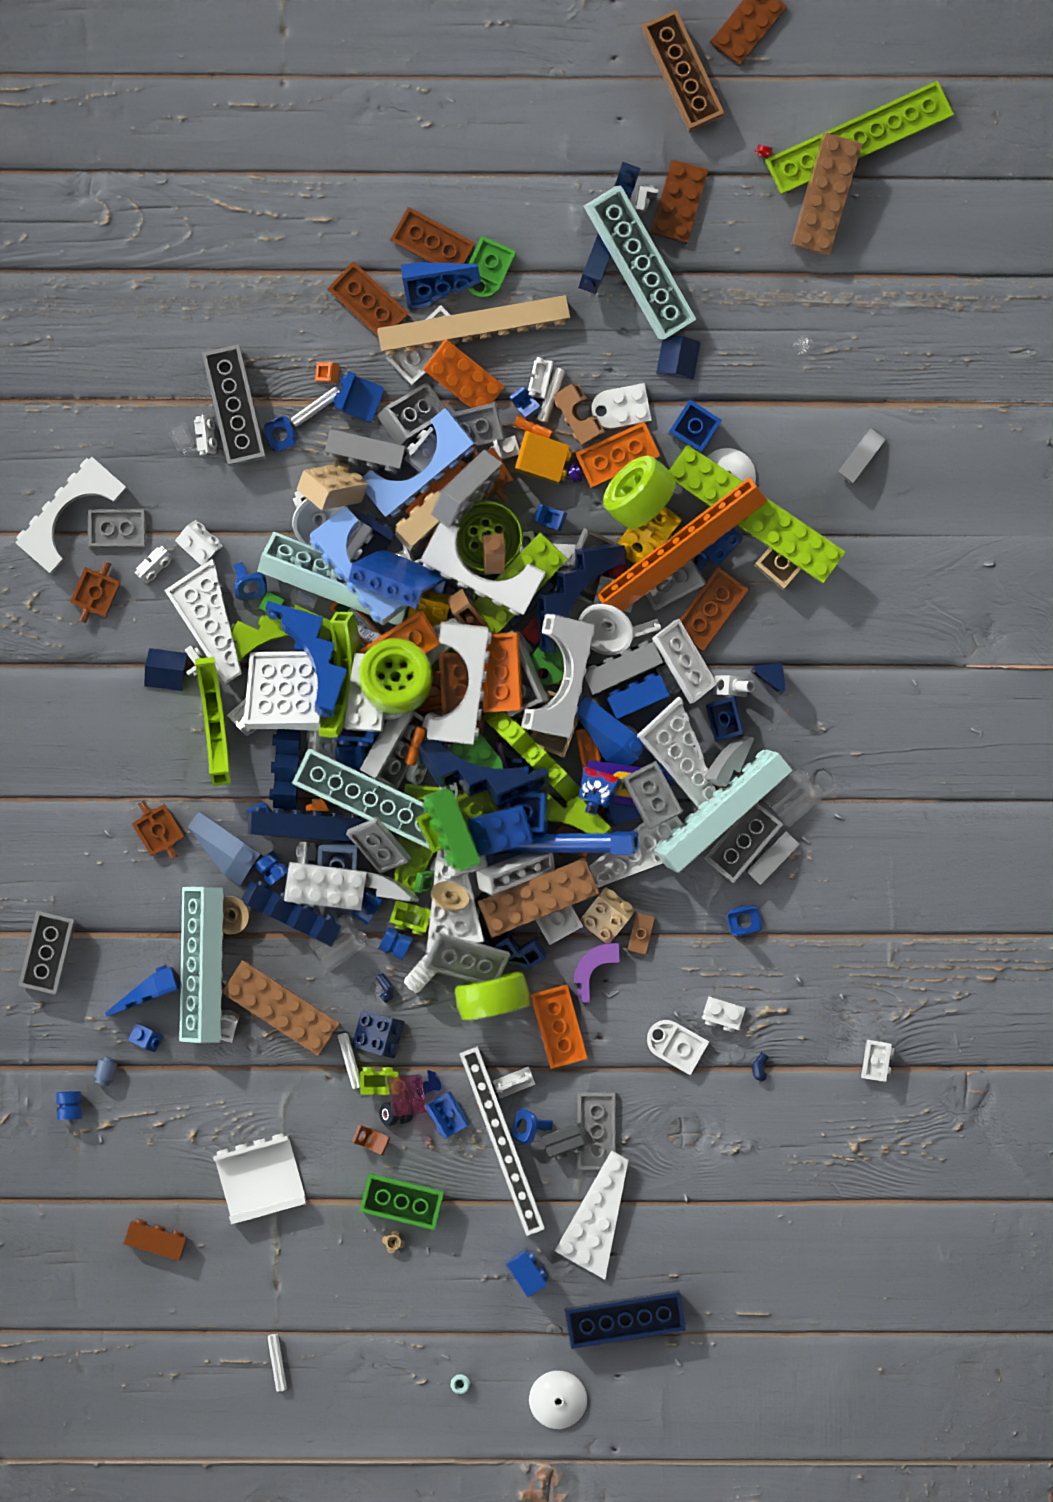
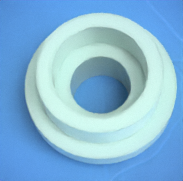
M458 1374L452 1378L451 1388L455 1393L464 1394L468 1391L470 1381L465 1375ZM460 1380L463 1381L464 1386L458 1387L457 1382Z

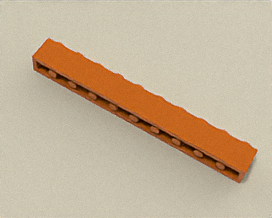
M749 477L597 593L598 598L602 604L613 606L624 612L634 602H637L680 567H683L688 561L699 555L705 548L716 542L726 532H729L751 513L762 507L768 500Z

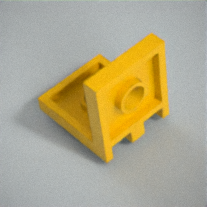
M665 506L657 516L645 525L636 529H627L617 544L625 546L626 558L636 564L664 543L683 519ZM635 543H639L643 549L638 548Z

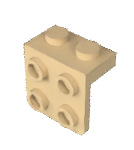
M605 887L581 917L580 922L603 942L610 944L636 910L630 903L617 896L613 890Z

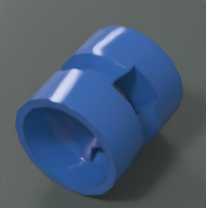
M274 851L265 855L254 865L260 874L265 875L264 879L270 887L288 874V868L284 863H279L280 858Z
M388 927L378 949L385 953L392 952L394 957L403 961L413 938L405 934L399 935L397 930Z
M81 1091L56 1092V1103L60 1105L57 1108V1120L82 1119V1109L78 1106L81 1103Z

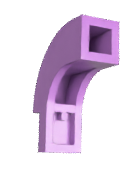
M619 943L597 946L588 951L579 961L574 973V983H581V987H578V998H582V1002H590L589 979L592 971L604 963H620Z

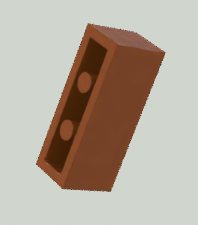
M136 1218V1221L132 1220L130 1222L124 1241L125 1245L177 1261L181 1260L187 1237L183 1236V1232L178 1230L169 1232L165 1230L166 1227L155 1224L154 1227L146 1225L147 1221Z

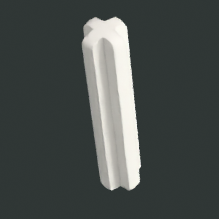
M554 368L546 397L541 406L542 410L539 411L537 417L541 422L547 423L555 403L553 395L559 391L565 371L561 368Z
M332 388L291 418L293 424L298 427L332 403L336 393H340L338 388Z
M348 1033L339 1034L338 1040L352 1088H360V1075Z
M271 1334L268 1336L275 1385L277 1392H281L287 1389L279 1337L278 1334Z

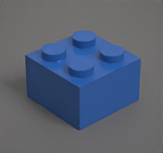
M689 400L668 435L702 453L722 420L692 400Z
M527 793L506 802V809L523 804L532 834H547V794Z
M524 1249L506 1261V1265L526 1296L529 1297L547 1285L546 1279H548V1275L542 1267L538 1268L535 1264L537 1259L533 1252H528Z

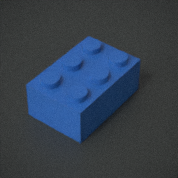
M653 673L645 677L644 682L640 684L637 681L626 686L627 689L622 692L620 689L610 692L607 703L614 718L619 720L667 699L670 695L661 675L656 676Z

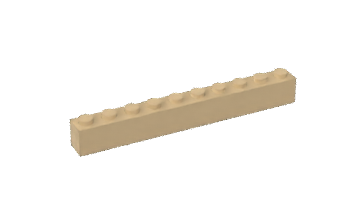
M566 295L382 327L377 329L381 354L386 353V356H391L401 350L413 352L418 347H424V349L434 348L435 344L443 343L445 339L454 344L453 341L461 340L463 343L472 341L474 337L487 339L491 337V334L498 333L499 336H504L514 330L520 333L529 331L531 327L543 329L547 328L548 324L555 323V326H560L569 321L570 315Z

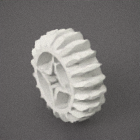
M429 954L425 955L404 979V984L415 993L420 992L436 974V971L424 967Z

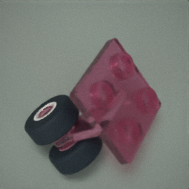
M421 1074L388 1078L391 1102L383 1103L379 1111L380 1119L384 1125H395L399 1118L400 1123L405 1124L412 1120L413 1114L426 1112Z

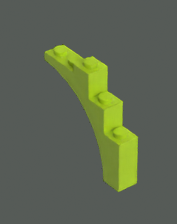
M295 605L294 609L317 615L300 606ZM262 615L257 625L260 627L259 630L240 621L232 624L231 632L233 640L236 641L235 648L239 664L250 652H253L258 647L272 640L290 637V635L281 630L280 619L273 620L267 615ZM324 617L319 638L331 641L330 620Z
M336 612L329 622L332 641L335 643L334 665L346 669V678L333 717H324L318 730L320 737H338L344 728L354 653H359V650L363 648L354 612Z
M215 658L195 659L204 714L212 786L231 784L230 755L223 710L222 688Z
M504 711L486 712L482 716L535 770H540L544 767L549 772L548 784L566 802L572 797L576 798L580 795L581 788Z
M547 794V822L562 823L576 827L586 833H610L613 830L597 813L595 816L585 813L587 803L582 801L579 796L576 798L572 797L567 802L566 809H564L551 795Z

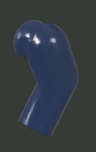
M381 973L376 977V980L385 991L381 993L380 997L384 1003H387L390 999H393L394 994L392 984L385 974Z
M763 1052L759 1054L752 1064L753 1076L760 1082L765 1081L767 1078L763 1065L769 1057Z

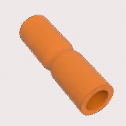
M519 415L513 424L524 431L550 438L553 432L530 420L527 421Z
M416 726L404 761L406 764L416 765L419 756V744L423 743L427 729L422 726Z

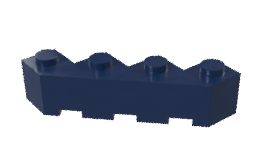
M277 729V733L273 734L272 746H276L275 762H271V773H274V788L270 789L269 800H273V808L296 809L298 788L292 782L299 770L300 730Z
M259 880L257 884L250 881L241 899L244 904L330 947L333 946L342 927L336 923V918L329 915L323 917L313 912L314 908L307 904L301 906L295 902L284 901L285 893L281 892L279 895L267 889L269 885Z
M481 927L483 943L479 944L509 952L510 957L506 965L520 966L530 970L546 959L547 952L536 937L520 947L510 932L493 942L485 929Z

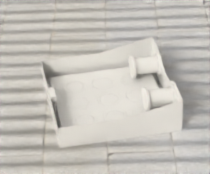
M305 651L250 652L244 725L246 728L318 731L324 717L314 712L317 680L313 665Z

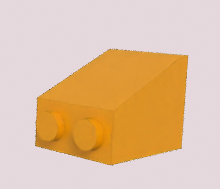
M525 431L515 472L560 484V480H565L567 472L564 469L565 462H570L572 451H569L570 445Z

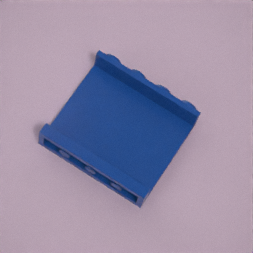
M381 549L352 563L348 582L416 609L418 608L421 593L431 590L441 595L444 594L448 579L441 576V572L437 570L432 571L422 564Z

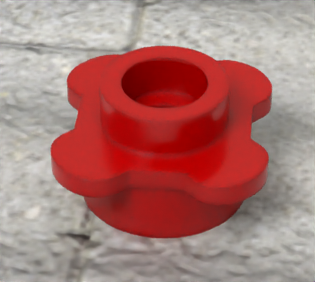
M758 144L757 150H755V152H758L757 156L769 158V155L773 156L772 147Z

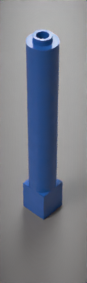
M638 831L532 834L533 843L503 850L504 853L634 854L639 851Z

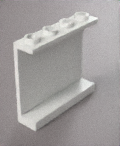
M281 1133L272 1136L273 1140L265 1142V1138L253 1141L254 1145L247 1147L245 1143L235 1146L236 1150L228 1152V1149L216 1152L217 1155L213 1157V1160L216 1162L231 1224L307 1203L289 1135L284 1136Z

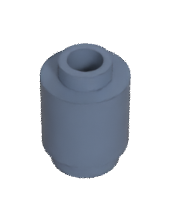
M103 1056V1059L98 1060L94 1075L95 1083L110 1086L117 1067V1063L114 1062L115 1059Z

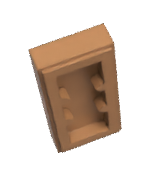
M636 913L627 950L646 954L655 917Z

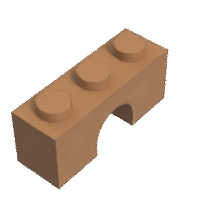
M572 383L553 395L557 408L562 410L565 415L564 420L568 426H571L574 431L573 436L581 445L587 444L605 433L597 416L589 417L586 420L580 417L578 407L587 398L578 383Z

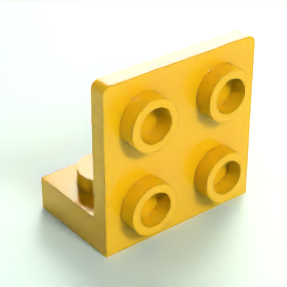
M431 590L421 593L418 608L410 607L407 619L419 611H423L432 627L441 624V622H446L450 609L446 599L452 595L446 593L441 595Z

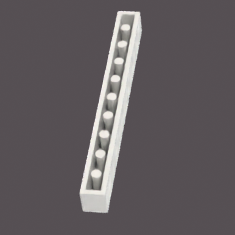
M477 1046L459 1053L526 1236L544 1230V1224L479 1048Z

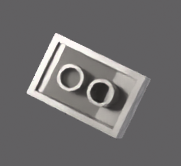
M428 382L386 406L377 417L395 443L403 445L419 435L423 429L426 430L433 424L430 420L440 413L445 406Z

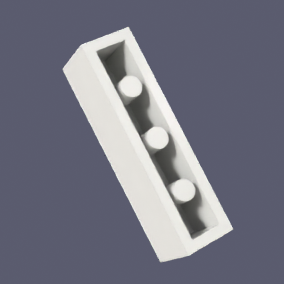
M522 853L476 871L479 889L493 895L554 871L553 853Z

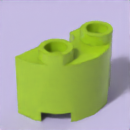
M396 900L390 922L395 923V928L405 930L406 927L412 928V933L423 936L429 924L431 910Z
M363 1067V1071H360V1095H398L399 1072L393 1071V1067H382V1071H374V1067Z

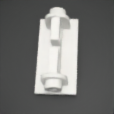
M536 358L532 370L535 378L531 377L528 395L534 398L546 397L554 361Z
M201 415L195 417L196 435L202 434V437L196 438L197 451L200 452V455H207V453L217 454V441L214 436L215 423L212 416Z
M163 546L157 547L148 556L152 560L151 563L145 559L136 568L135 573L146 584L152 581L174 558Z
M658 619L634 626L633 640L627 649L638 646V644L647 640L649 642L653 641L652 638L662 630Z
M299 842L296 849L297 863L308 864V860L315 861L316 843Z
M529 1067L493 1081L500 1099L535 1085Z

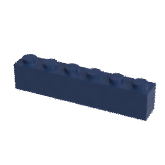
M255 807L254 811H249L248 834L352 842L346 834L347 830L365 823L366 819H361V816L350 814L349 818H344L340 813H331V816H323V812H312V815H304V811L293 810V813L289 814L285 813V809H274L273 812H266V808Z

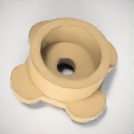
M392 1231L391 1235L382 1238V1242L386 1244L389 1253H394L395 1250L403 1248L405 1242L399 1237L398 1231Z

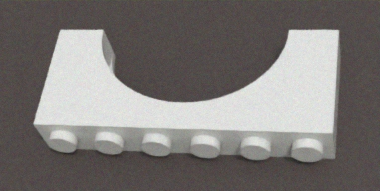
M93 457L90 459L86 458L81 463V469L78 473L74 472L67 481L69 483L64 488L60 487L54 495L56 496L52 502L48 501L43 506V512L39 517L36 515L29 522L31 526L26 531L22 530L16 537L18 539L16 544L50 574H53L65 561L58 553L54 541L55 526L64 509L77 499L94 495L108 498L116 503L128 490L125 485Z
M440 521L420 560L424 562L423 566L432 571L434 568L441 571L440 575L449 580L451 577L458 580L457 584L464 588L469 586L475 589L474 593L481 597L487 595L492 598L491 602L502 607L503 604L508 606L509 611L518 616L520 613L524 614L546 572L528 563L519 575L508 580L493 581L482 578L469 570L460 558L457 549V535L460 527L453 524L449 528Z
M545 615L542 633L550 636L558 644L564 659V676L557 694L549 703L537 709H525L521 728L570 738L574 729V717L578 711L577 704L582 692L581 685L586 674L585 667L587 658L590 655V644L594 637L595 625L556 615Z
M441 622L439 643L449 645L460 653L467 664L469 682L463 700L453 711L443 716L429 717L427 739L473 744L474 739H478L479 728H476V720L480 721L481 709H478L479 701H483L484 690H481V682H485L486 671H483L484 663H488L489 652H486V644H490L491 633L488 632V627Z

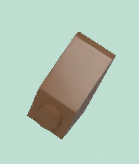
M503 534L482 536L485 574L504 573L505 549Z
M463 589L446 599L452 613L461 624L487 626L479 610Z

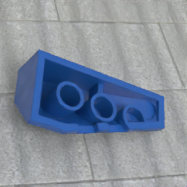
M418 262L401 265L408 309L429 306L433 304V301L441 297L444 299L449 297L448 294L454 291H462L481 282L478 264Z
M586 695L578 703L576 716L587 730L606 762L630 766L638 759L646 746L633 731Z
M167 965L156 968V973L150 975L105 1013L106 1017L180 989L173 968H167Z

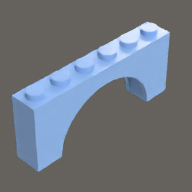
M444 408L430 420L436 430L437 447L432 461L420 474L403 481H390L380 476L375 470H370L362 477L369 483L366 494L386 518H395L401 513L400 509L403 506L412 504L416 500L415 496L420 492L421 494L425 493L430 489V484L433 481L441 480L445 476V471L449 468H455L463 456L468 457L475 451L476 443L448 409Z
M346 506L310 533V544L316 551L319 550L323 554L322 558L327 565L331 564L334 567L336 576L339 579H344L347 583V589L359 597L358 601L362 607H367L371 611L370 615L376 623L380 622L383 626L407 608L408 605L348 582L352 564L348 558L346 548L351 534L358 528V519Z

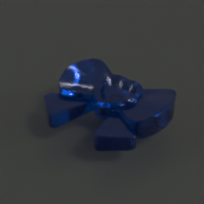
M428 1070V1081L424 1083L418 1075H415L412 1082L415 1084L414 1090L419 1098H423L426 1093L433 1090L441 1091L442 1085L435 1076V1072Z

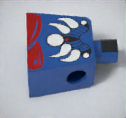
M584 767L579 798L584 802H588L585 813L595 816L598 806L608 808L622 780L617 776Z

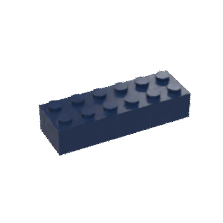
M679 1290L565 1308L571 1349L686 1331Z

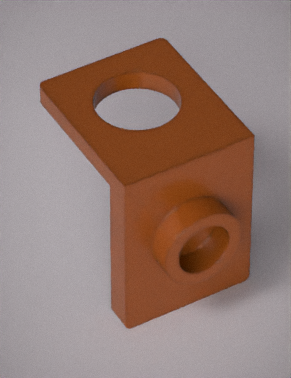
M359 1125L352 1143L384 1155L390 1137L369 1127ZM364 1131L363 1137L359 1140L360 1133Z

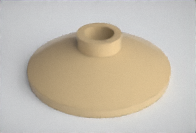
M448 881L439 882L432 888L431 897L433 901L443 909L459 911L468 905L469 895L467 891L456 883Z
M224 897L222 932L237 934L244 930L248 924V908L237 897ZM231 911L235 912V917L230 915Z

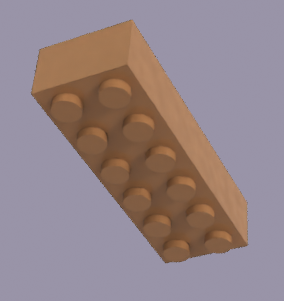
M677 9L643 24L641 31L688 133L723 118L724 111Z
M829 133L822 134L791 241L792 246L826 256L830 255L862 143Z
M583 858L480 900L478 904L491 936L495 937L600 894L587 860Z
M245 960L241 961L222 990L224 995L317 1056L320 1055L340 1024Z

